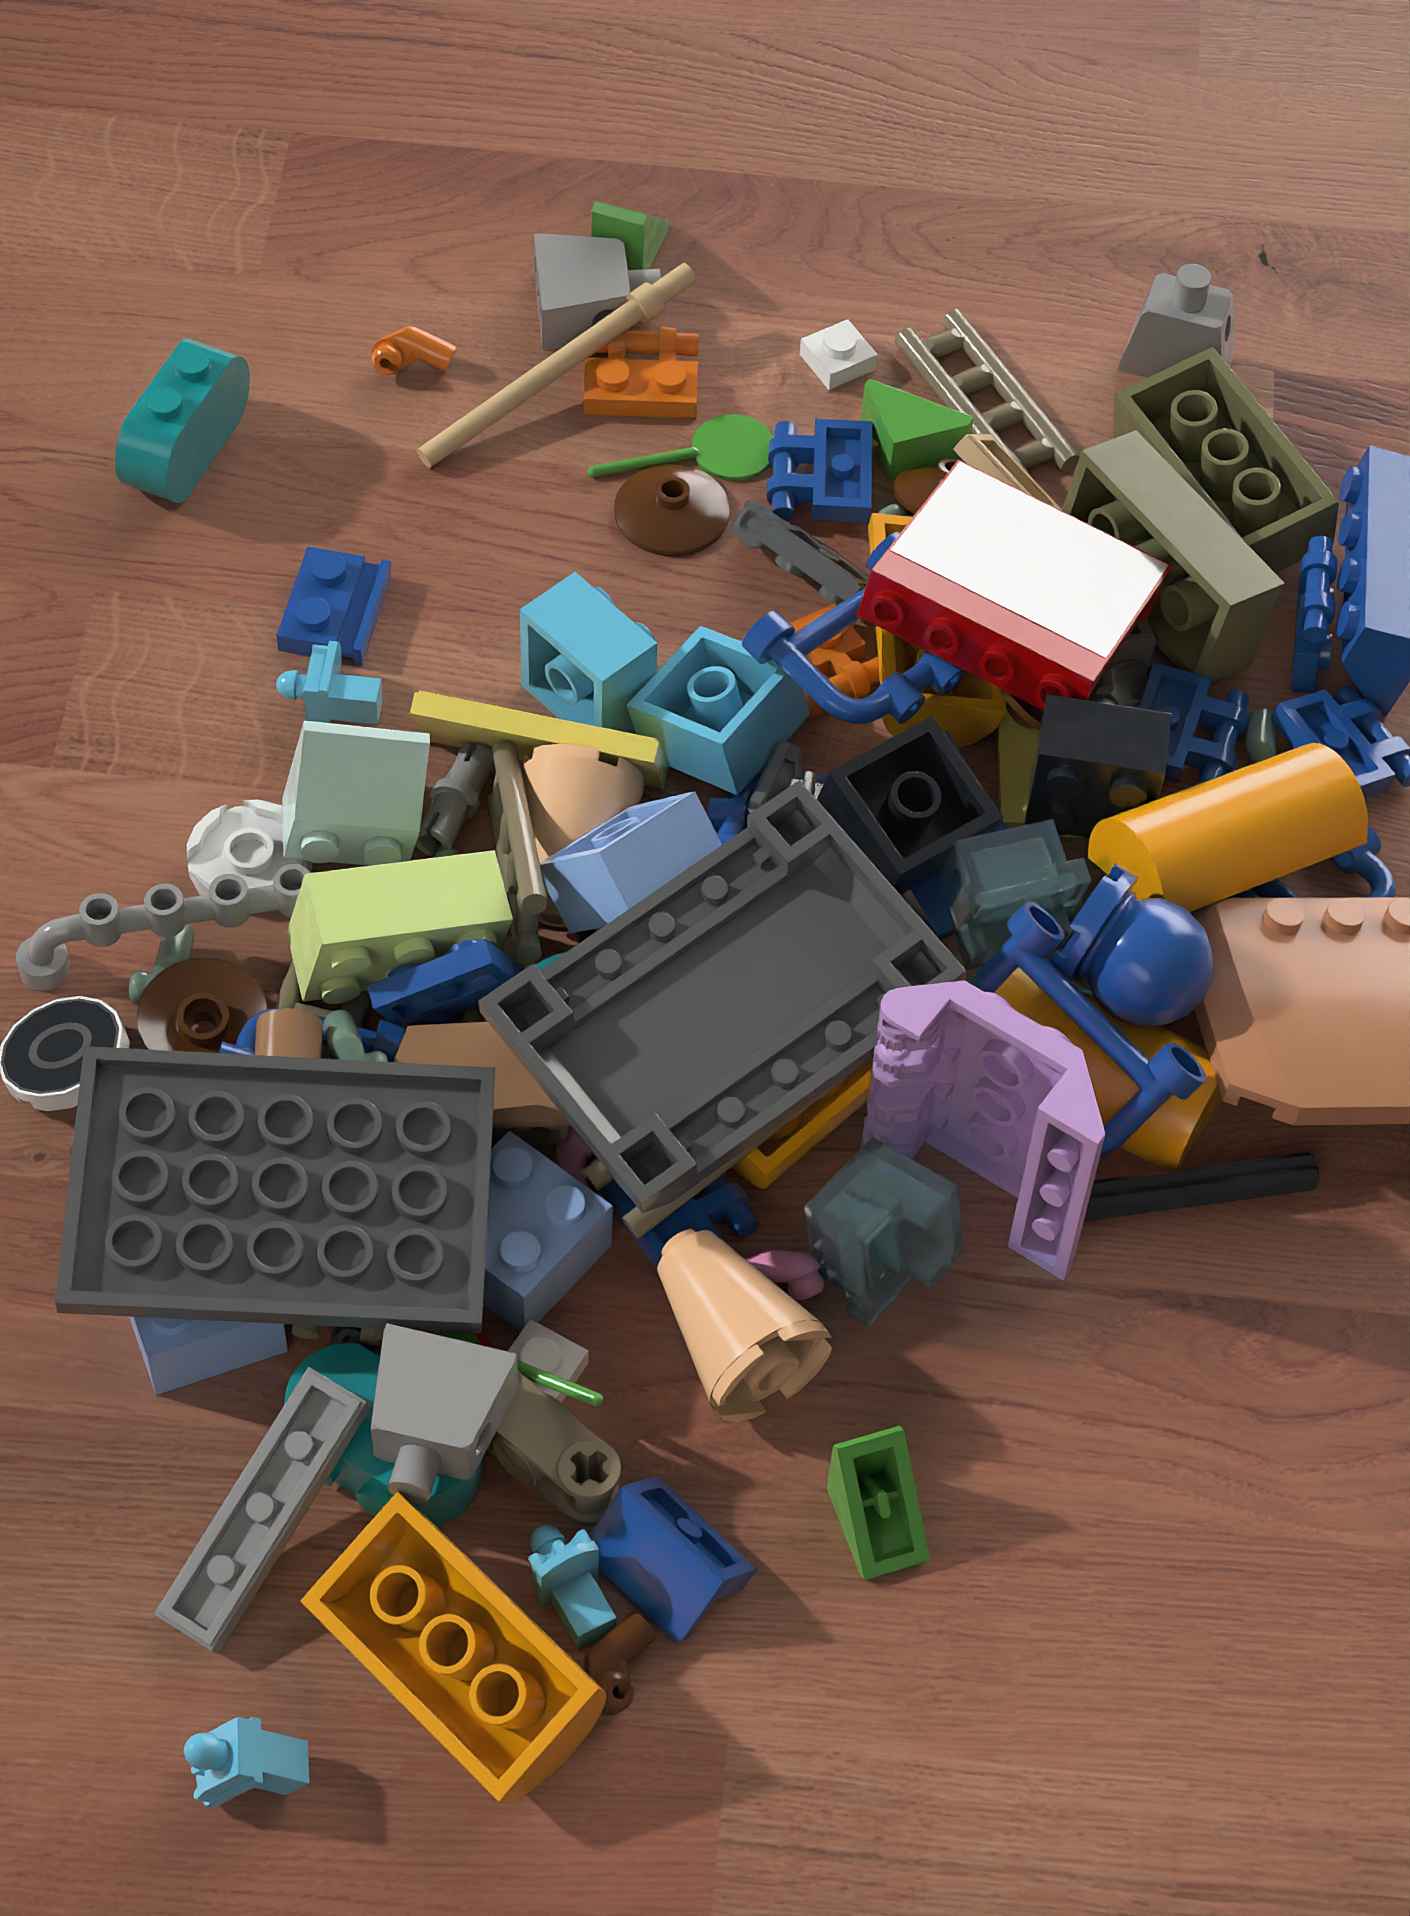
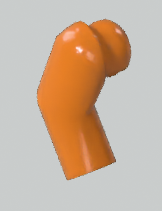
M406 326L380 338L372 349L371 362L374 369L383 375H393L419 360L446 372L457 346L417 327Z

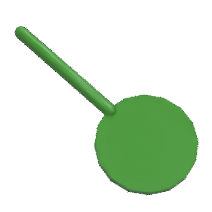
M740 414L720 415L708 419L696 429L691 440V448L594 465L588 468L587 473L590 477H598L694 459L701 470L714 478L726 481H746L761 475L771 466L768 461V444L774 436L767 426L754 418Z

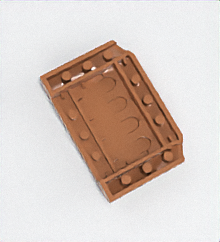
M1410 897L1225 898L1189 912L1205 929L1213 951L1214 976L1205 999L1194 1010L1223 1102L1237 1106L1240 1096L1273 1107V1119L1294 1126L1410 1124Z

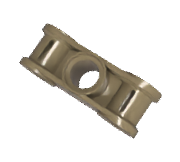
M517 1370L518 1387L515 1396L487 1450L498 1459L514 1478L533 1488L559 1510L567 1520L579 1526H596L620 1491L618 1483L621 1474V1464L617 1453L610 1445L604 1443L580 1423L564 1404L553 1396L544 1393Z

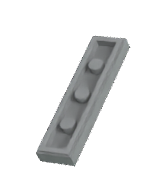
M308 1367L154 1612V1615L207 1649L219 1654L372 1408V1405Z

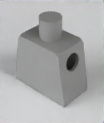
M545 233L534 234V276L542 350L561 348L625 304L627 302V295L645 282L652 285L661 279L660 269L628 270L625 246L619 239Z
M1186 264L1180 267L1177 276L1165 273L1155 275L1132 326L1118 370L1148 378L1211 347H1214L1230 367L1235 353L1234 295L1228 289L1210 285V272L1198 264Z
M386 1324L381 1347L371 1434L374 1456L380 1460L395 1463L388 1484V1490L393 1495L398 1491L413 1503H424L430 1498L437 1474L462 1480L469 1479L474 1475L515 1396L518 1387L516 1353Z

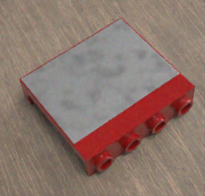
M958 460L871 570L856 616L1044 710L1047 694L1088 700L1091 691L1140 619L1146 621L1153 611L1172 565Z

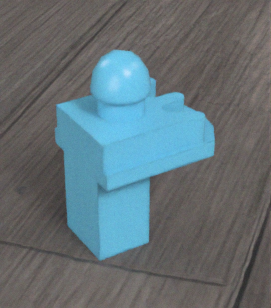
M329 641L328 646L313 645L307 674H299L298 670L287 671L280 674L276 681V689L284 698L295 701L297 698H304L306 721L331 723V720L378 725L383 702L381 678L341 674L342 657L339 642Z
M542 1525L533 1532L530 1538L533 1554L528 1557V1560L531 1563L532 1585L537 1592V1601L541 1608L552 1604L579 1651L599 1641L616 1626V1616L596 1583L599 1573V1548L594 1540L591 1541L584 1529L577 1532L571 1542L565 1545L566 1539L556 1527Z
M236 1717L208 1733L192 1735L184 1746L185 1759L192 1766L191 1773L196 1774L197 1788L194 1792V1799L203 1801L207 1807L215 1808L252 1788L287 1795L309 1784L308 1741L261 1730V1719L251 1717L245 1719Z

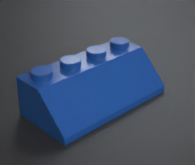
M1369 446L1358 466H1350L1347 469L1340 488V500L1346 502V515L1340 527L1338 542L1339 545L1345 546V559L1338 574L1337 589L1344 592V602L1337 618L1336 636L1342 638V665L1365 698L1371 699L1381 711V714L1387 716L1410 682V456Z

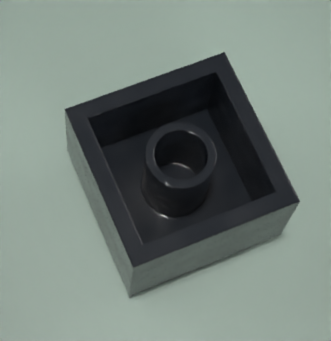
M1047 694L1031 769L1024 828L1041 830L1057 836L1074 835L1090 838L1095 825L1101 820L1158 800L1166 773L1172 713Z
M933 716L830 771L817 797V801L900 895L985 848L1003 819L1002 814Z

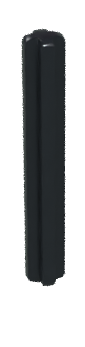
M1300 1152L1098 1179L1093 1182L1084 1221L1312 1191L1317 1187L1319 1168L1316 1158L1312 1153Z

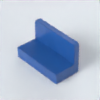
M658 1476L622 1486L589 1534L591 1541L594 1540L599 1548V1570L674 1642L688 1639L714 1601L743 1590L757 1570Z

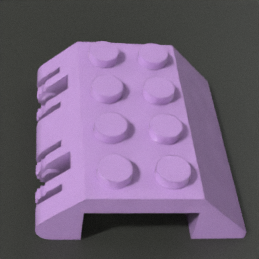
M965 980L889 990L884 994L880 1004L877 1026L878 1041L874 1047L869 1095L867 1098V1110L869 1111L867 1116H865L861 1142L863 1156L872 1164L898 1178L926 1142L1018 1198L1008 1247L1065 1281L1072 1270L1105 1138V1130L1082 1049L1073 1045L1060 1031L1052 1027H1043L1015 1011L1001 996L991 992H983Z

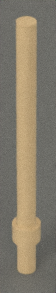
M682 263L652 285L645 282L627 295V302L419 447L417 454L421 461L428 468L433 467L639 321L647 323L665 310V303L696 282L693 270L686 263Z

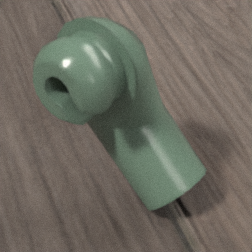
M186 924L185 928L175 936L161 938L153 973L138 970L131 975L129 999L133 1004L139 1005L143 991L157 974L175 963L190 959L195 935L189 925Z

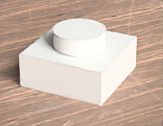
M848 319L801 338L799 355L828 390L876 371L878 354Z
M531 1319L508 1350V1352L517 1354V1360L573 1383L577 1381L589 1362V1350ZM531 1381L544 1393L553 1396L561 1403L567 1396Z

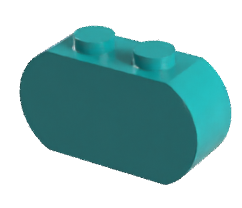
M186 338L181 340L123 421L115 452V470L119 481L130 487L175 503L184 502L241 421L250 387V371L245 358L193 339Z
M358 1343L335 1344L316 1351L301 1362L288 1382L285 1392V1403L307 1368L310 1367L372 1405V1408L324 1485L331 1486L333 1482H336L354 1493L359 1504L370 1514L376 1516L394 1496L388 1490V1484L395 1463L380 1460L373 1453L371 1423L380 1356ZM483 1458L474 1475L469 1479L462 1480L437 1474L429 1500L424 1503L413 1504L435 1526L443 1525L457 1518L472 1504L479 1492L483 1477Z

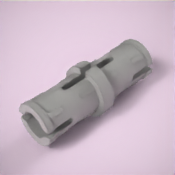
M467 742L463 744L447 776L438 780L432 789L430 798H433L421 821L420 832L415 844L423 853L433 856L439 841L441 844L436 853L452 848V844L464 822L472 819L480 806V801H477L479 793L490 773L495 768L492 751L482 744H477L471 758H469V755L474 748L473 743Z

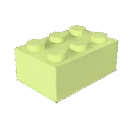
M495 850L305 874L287 929L288 942L302 1001L323 999L324 1002L329 1004L350 1001L359 996L361 991H369L368 985L388 978V973L394 968L408 963L424 964L446 955L447 950L451 946L462 941L474 939L482 941L487 939L500 950L513 917Z

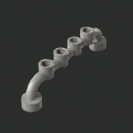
M298 864L285 865L275 873L273 878L274 885L249 889L242 877L235 874H223L211 882L209 895L183 898V894L178 887L163 883L155 885L147 891L143 905L118 908L117 901L108 894H92L81 902L79 914L51 920L39 927L32 937L21 943L16 952V963L20 978L26 986L38 991L52 990L62 985L68 978L71 969L67 948L64 944L70 941L86 939L93 946L107 947L116 943L122 933L150 929L157 936L172 937L179 934L186 924L215 920L224 927H237L245 923L250 914L278 910L287 917H292L304 875L310 872L307 868Z

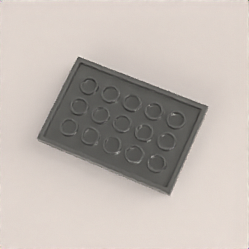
M84 1046L55 1298L57 1313L385 1329L388 1323L422 1331L481 1333L495 1068Z

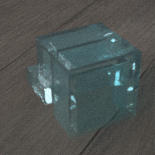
M1053 819L957 840L936 878L966 971L983 967L1008 941L1012 934L1008 929L1007 922L1025 902H1032L1040 906L1060 925L1065 938L1054 950L1060 949L1072 932L1064 908L1076 905L1092 882L1084 858L1067 861Z
M871 1137L804 1206L811 1255L821 1265L817 1269L819 1274L845 1291L848 1315L868 1327L911 1283L910 1275L932 1287L964 1253L958 1185L874 1137Z

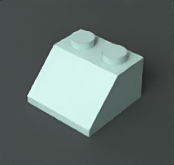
M304 721L282 797L283 858L304 859L313 863L336 862L368 866L410 861L420 832L430 735L428 733Z

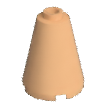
M573 744L541 745L534 748L531 760L525 755L521 764V773L539 862L544 861L624 809L638 805L645 785L642 772L631 762L621 757L618 758L617 767L598 761L600 749ZM545 887L548 904L546 909L540 913L539 921L550 926L566 927Z
M689 1229L678 1233L664 1245L661 1252L663 1257L657 1267L659 1277L710 1405L723 1421L737 1423L758 1417L766 1412L759 1402L760 1400L779 1389L785 1398L789 1399L799 1392L820 1371L832 1350V1347L825 1339L832 1337L824 1324L717 1235L709 1230L695 1232Z

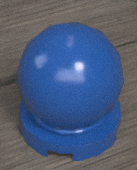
M1114 864L1108 877L1105 875L1070 925V928L1075 930V933L1061 953L1057 950L1053 953L1050 961L1071 982L1076 976L1079 978L1086 976L1094 1000L1113 1018L1140 1027L1164 1025L1187 1016L1205 999L1213 979V951L1207 933L1201 924L1182 906L1162 898L1136 900V895L1132 890L1138 877L1121 866Z

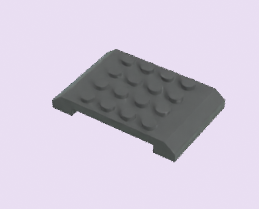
M799 780L749 814L745 830L540 971L534 964H531L480 999L478 1003L480 1013L642 1213H645L676 1200L874 1057V1047L878 1041L877 1026L880 1004L884 994L889 990L909 986L964 981L967 971Z

